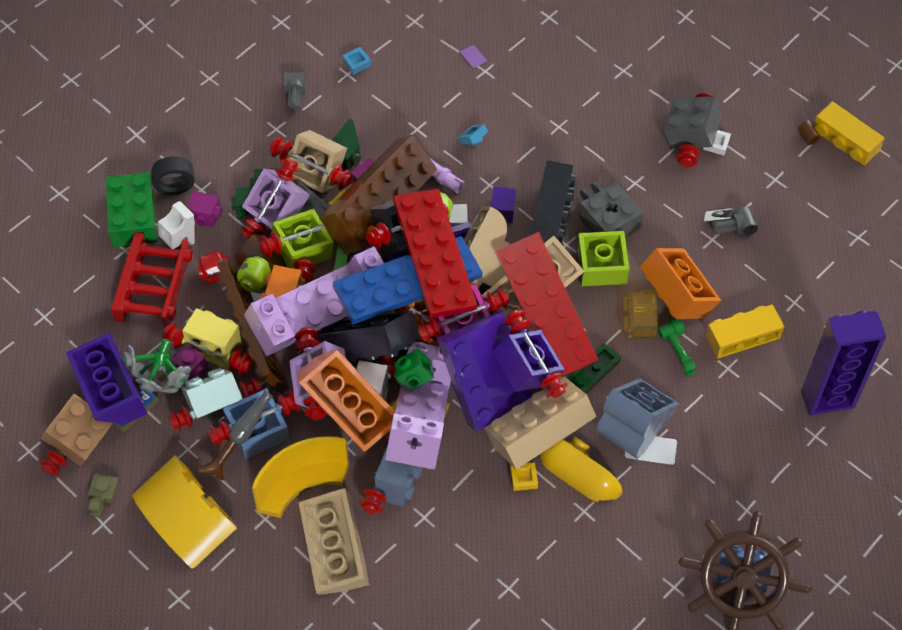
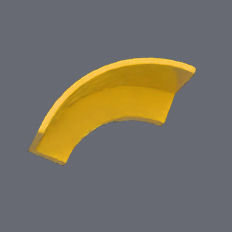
M338 437L306 439L286 447L273 456L261 469L252 486L257 513L281 518L286 507L302 490L308 487L314 488L323 485L343 486L349 468L347 440Z
M175 455L146 481L132 497L143 515L165 542L190 568H195L237 527L233 519L211 496L207 499L203 496L205 495L202 490L203 486L196 479L193 472Z

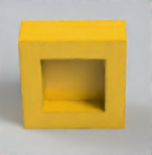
M535 462L526 463L517 470L511 465L513 491L538 489Z

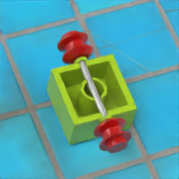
M311 209L273 222L270 238L267 239L262 235L261 241L258 244L263 255L266 254L267 257H271L272 251H275L281 255L288 268L295 269L294 263L302 259L310 260L313 265L332 259L334 241L320 221L316 211Z

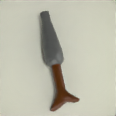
M264 391L261 397L233 425L229 432L230 439L213 461L197 468L199 473L215 474L219 480H224L223 464L236 446L243 444L250 437L266 405L273 397L269 392Z

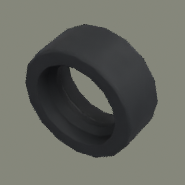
M178 156L164 157L155 162L151 168L153 187L160 193L168 195L181 194L191 189L195 183L193 164L186 158ZM174 173L182 174L181 176L174 178L163 177L165 175Z

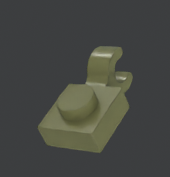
M94 474L87 494L91 500L88 508L91 510V516L100 518L105 502L113 504L120 483L119 478Z

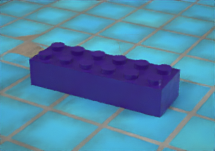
M877 310L870 312L859 311L852 315H835L828 318L801 390L809 416L856 407L886 339V333Z

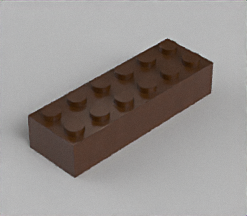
M413 134L397 139L319 219L344 254L361 250L368 243L366 238L368 227L374 226L370 209L392 201L393 196L417 192L437 171V168Z

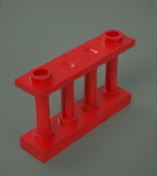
M134 233L111 308L115 321L124 322L126 314L133 312L161 316L164 328L170 326L171 320L174 321L176 318L177 309L175 306L187 264L191 263L193 258V250L190 249L187 239H183L181 250L149 246L145 241L144 233ZM147 254L178 259L175 269L145 265L142 261L143 257L147 256ZM142 273L172 278L170 288L138 284L136 280L138 275ZM136 293L167 297L164 307L131 303L132 294L135 295Z

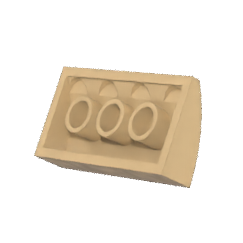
M555 236L544 243L566 288L584 273V270ZM506 275L481 296L483 301H486L487 292L494 295L497 293V288L501 291L505 290L510 303L507 304V310L500 307L498 312L503 311L505 319H507L506 316L514 310L522 311Z
M346 488L298 502L316 593L318 595L337 593L370 585L352 499Z

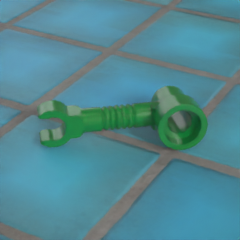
M672 318L669 320V323L657 327L660 338L662 340L668 338L686 376L696 373L694 370L696 366L693 360L687 355L677 337L685 334L682 320Z

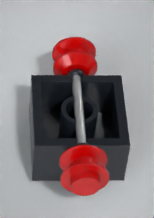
M393 200L371 208L370 212L374 226H369L367 229L366 238L368 243L373 247L375 246V248H381L382 253L397 254L407 250L408 248ZM444 204L447 215H449V209L447 205Z

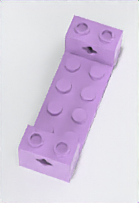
M375 246L355 255L348 265L277 298L270 294L250 304L244 316L266 357L298 342L295 339V333L303 327H311L319 332L348 318L343 305L333 289V281L384 264Z
M412 342V346L408 348L407 354L417 348L432 361L434 378L412 392L404 385L400 387L395 411L397 414L394 413L385 460L435 470L451 377L439 346L423 342Z

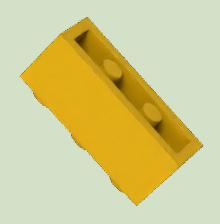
M833 101L815 119L814 127L820 136L829 140L835 147L843 150L852 159L864 166L881 150L885 137Z
M773 304L758 306L746 313L739 312L724 320H714L708 325L706 338L718 359L781 339L784 325Z

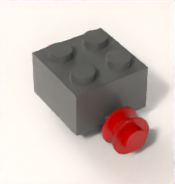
M699 93L695 97L674 98L664 133L671 148H679L676 160L683 167L697 165V158L700 156L698 148L713 147L722 112L716 97L709 93Z

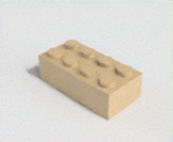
M563 376L560 379L561 383L566 382L568 384L565 388L566 392L560 397H546L548 391L546 387L485 427L495 450L516 470L597 417L587 394Z

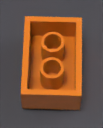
M656 248L640 266L645 278L653 285L658 297L665 302L670 314L676 319H704L721 301L683 248Z

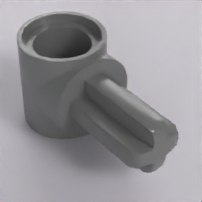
M284 72V91L288 94V107L296 110L301 106V95L306 92V72Z
M741 207L732 213L730 219L713 222L712 228L715 234L734 231L735 234L739 233L740 236L746 237L754 234L758 230V225L749 207Z

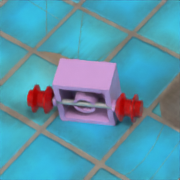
M290 158L280 159L281 168H275V170L263 169L242 206L255 216V218L245 220L248 224L247 227L240 228L243 232L242 236L246 239H249L253 234L258 235L260 231L265 232L266 229L262 223L272 229L273 222L297 215L301 211L310 194L292 182L295 180L293 173L300 172V169L297 168L298 163Z
M303 327L295 333V339L298 341L296 348L304 353L290 360L295 404L308 408L305 411L306 416L311 417L313 420H320L328 413L298 382L297 372L316 356L336 348L346 358L345 350L326 341L320 344L319 340L316 339L319 335L318 331L311 327Z

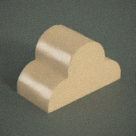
M481 206L464 239L483 272L482 278L470 282L471 286L476 284L477 288L482 283L493 286L505 276L495 251L510 245V243L504 241L507 234V225L504 217L498 210L489 206Z

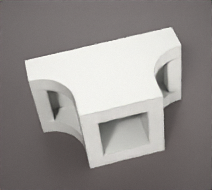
M180 201L172 205L170 213L158 221L159 236L172 249L182 245L183 239L188 240L189 246L195 244L194 214Z

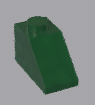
M349 118L332 139V141L347 148L342 162V170L344 171L351 170L353 166H357L361 159L360 145L354 121Z

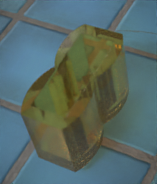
M628 290L627 297H623V311H627V317L623 319V330L628 331V338H656L658 330L656 290Z

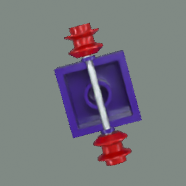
M514 310L506 316L507 319L504 321V325H511L512 328L509 331L511 335H508L492 351L515 392L547 387L546 397H560L566 392L565 388L568 384L560 382L561 373L565 369L542 330L528 332L527 329L531 321L523 319L526 315L525 311Z

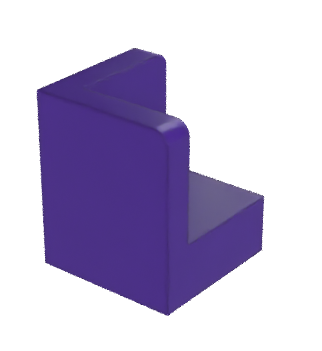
M493 187L491 207L502 214L506 223H513L515 189Z

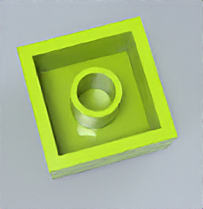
M624 231L579 233L577 243L579 266L584 270V273L580 275L581 286L627 284L630 269Z

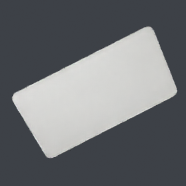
M655 437L643 455L637 460L673 465L675 463L677 440ZM625 451L626 458L636 459Z

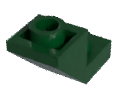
M263 169L254 170V178H250V188H236V196L232 197L231 205L232 210H236L237 219H242L250 213L242 206Z

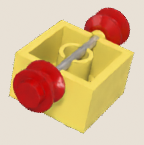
M196 308L185 327H181L178 330L177 324L172 323L170 326H166L163 331L162 338L171 341L175 349H178L183 344H189L205 356L206 362L230 372L238 369V374L242 376L244 373H248L252 367L253 360H251L249 353L245 356L241 355L243 347L239 326L230 319L224 320L210 311H202Z

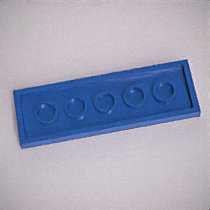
M462 236L455 238L469 281L482 278L483 272ZM410 254L333 281V289L352 324L423 299Z

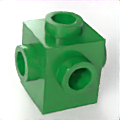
M418 348L395 361V379L410 392L434 378L432 361Z

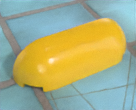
M563 439L539 454L543 466L548 471L590 500L599 502V500H616L622 495V487L612 473Z

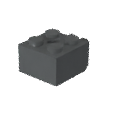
M594 181L591 183V189L595 195H592L585 187L580 189V195L584 201L580 203L579 217L591 233L624 231L626 237L641 228L644 212L617 182L604 189L598 181Z

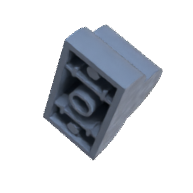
M639 378L612 389L604 404V414L597 425L596 432L638 459L653 442L658 432L670 420L679 403Z

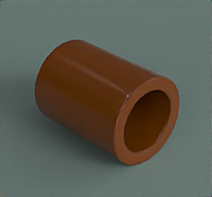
M805 121L799 125L798 131L808 145H813L820 140L821 136L811 121Z

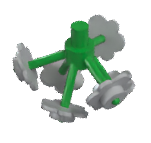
M162 339L159 349H155L153 354L135 356L131 345H128L127 352H124V364L126 367L129 366L130 375L135 382L139 383V388L144 392H177L180 387L185 385L190 376V366H185L184 368L181 366L176 369L172 364L171 359L177 351L170 350L171 341L167 339ZM151 359L145 366L139 362L136 363L138 360ZM153 365L154 367L150 373L148 369ZM157 370H163L166 373L167 379L157 385L153 382Z

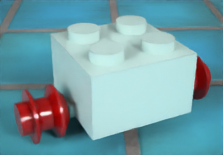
M217 368L208 372V377L204 379L195 377L185 382L186 386L181 389L189 406L190 413L186 407L181 406V411L178 413L171 410L172 415L168 416L173 430L178 428L179 432H181V428L184 425H187L189 428L192 427V418L204 416L240 401L242 398L244 399L256 394L263 389L259 380L254 381L252 377H250V383L248 384L240 381L238 389L232 372Z

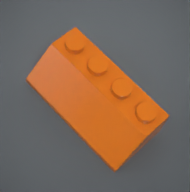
M337 348L316 356L297 372L298 382L364 452L391 430L394 413H397Z

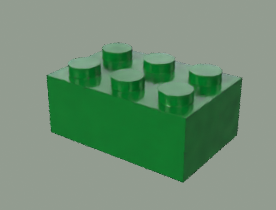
M150 172L105 177L108 233L112 246H130L135 232L144 233L146 243L158 242L154 187Z

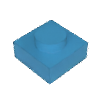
M361 47L342 55L343 62L353 75L372 66L371 59Z
M484 124L472 125L458 139L462 145L471 144L473 146L483 140L482 137L488 133V130Z

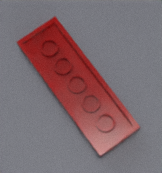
M439 189L393 196V204L429 318L475 311L477 309V302Z
M537 232L496 250L497 258L521 310L525 311L526 320L531 321L529 326L531 331L542 330L565 370L561 373L562 377L598 362L597 355L540 233Z

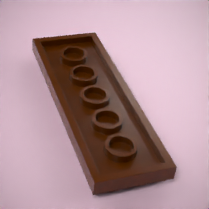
M225 259L217 263L220 270L218 277L222 284L226 286L227 291L225 295L235 308L232 311L233 315L241 323L242 329H240V333L244 340L248 342L250 346L248 353L258 366L255 368L256 373L261 380H266L271 388H275L280 393H283L290 388L276 354L273 353L266 357L244 316L250 304L254 302L252 294L240 286V282L237 279L238 271Z

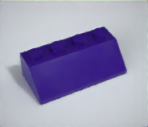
M110 332L66 352L95 421L127 424L148 414Z

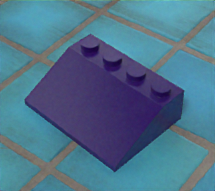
M503 311L494 313L437 338L467 425L476 431L484 429L495 419L502 417L515 406L522 404L532 397L530 389L515 392L492 352L508 335H511L508 326L504 325L506 319Z

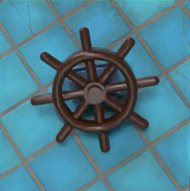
M755 511L752 514L749 531H734L723 535L714 520L708 519L705 522V527L715 541L707 549L703 560L681 557L678 561L681 567L701 571V584L705 594L690 602L688 610L695 612L711 602L719 611L731 616L728 630H738L741 619H753L764 615L768 617L776 630H783L784 622L775 611V608L782 602L787 590L809 593L812 590L809 583L790 579L789 567L785 557L802 546V539L794 538L779 547L769 537L759 533L763 518L762 513L759 511ZM746 544L745 551L736 545ZM756 546L762 548L766 552L756 550ZM719 556L718 564L714 563L716 558ZM775 562L778 567V577L770 575L772 564ZM711 573L715 574V582L721 584L714 587L711 578ZM768 585L774 586V590L766 598L763 592L766 593ZM737 586L734 603L721 596ZM747 589L751 592L757 603L744 605Z

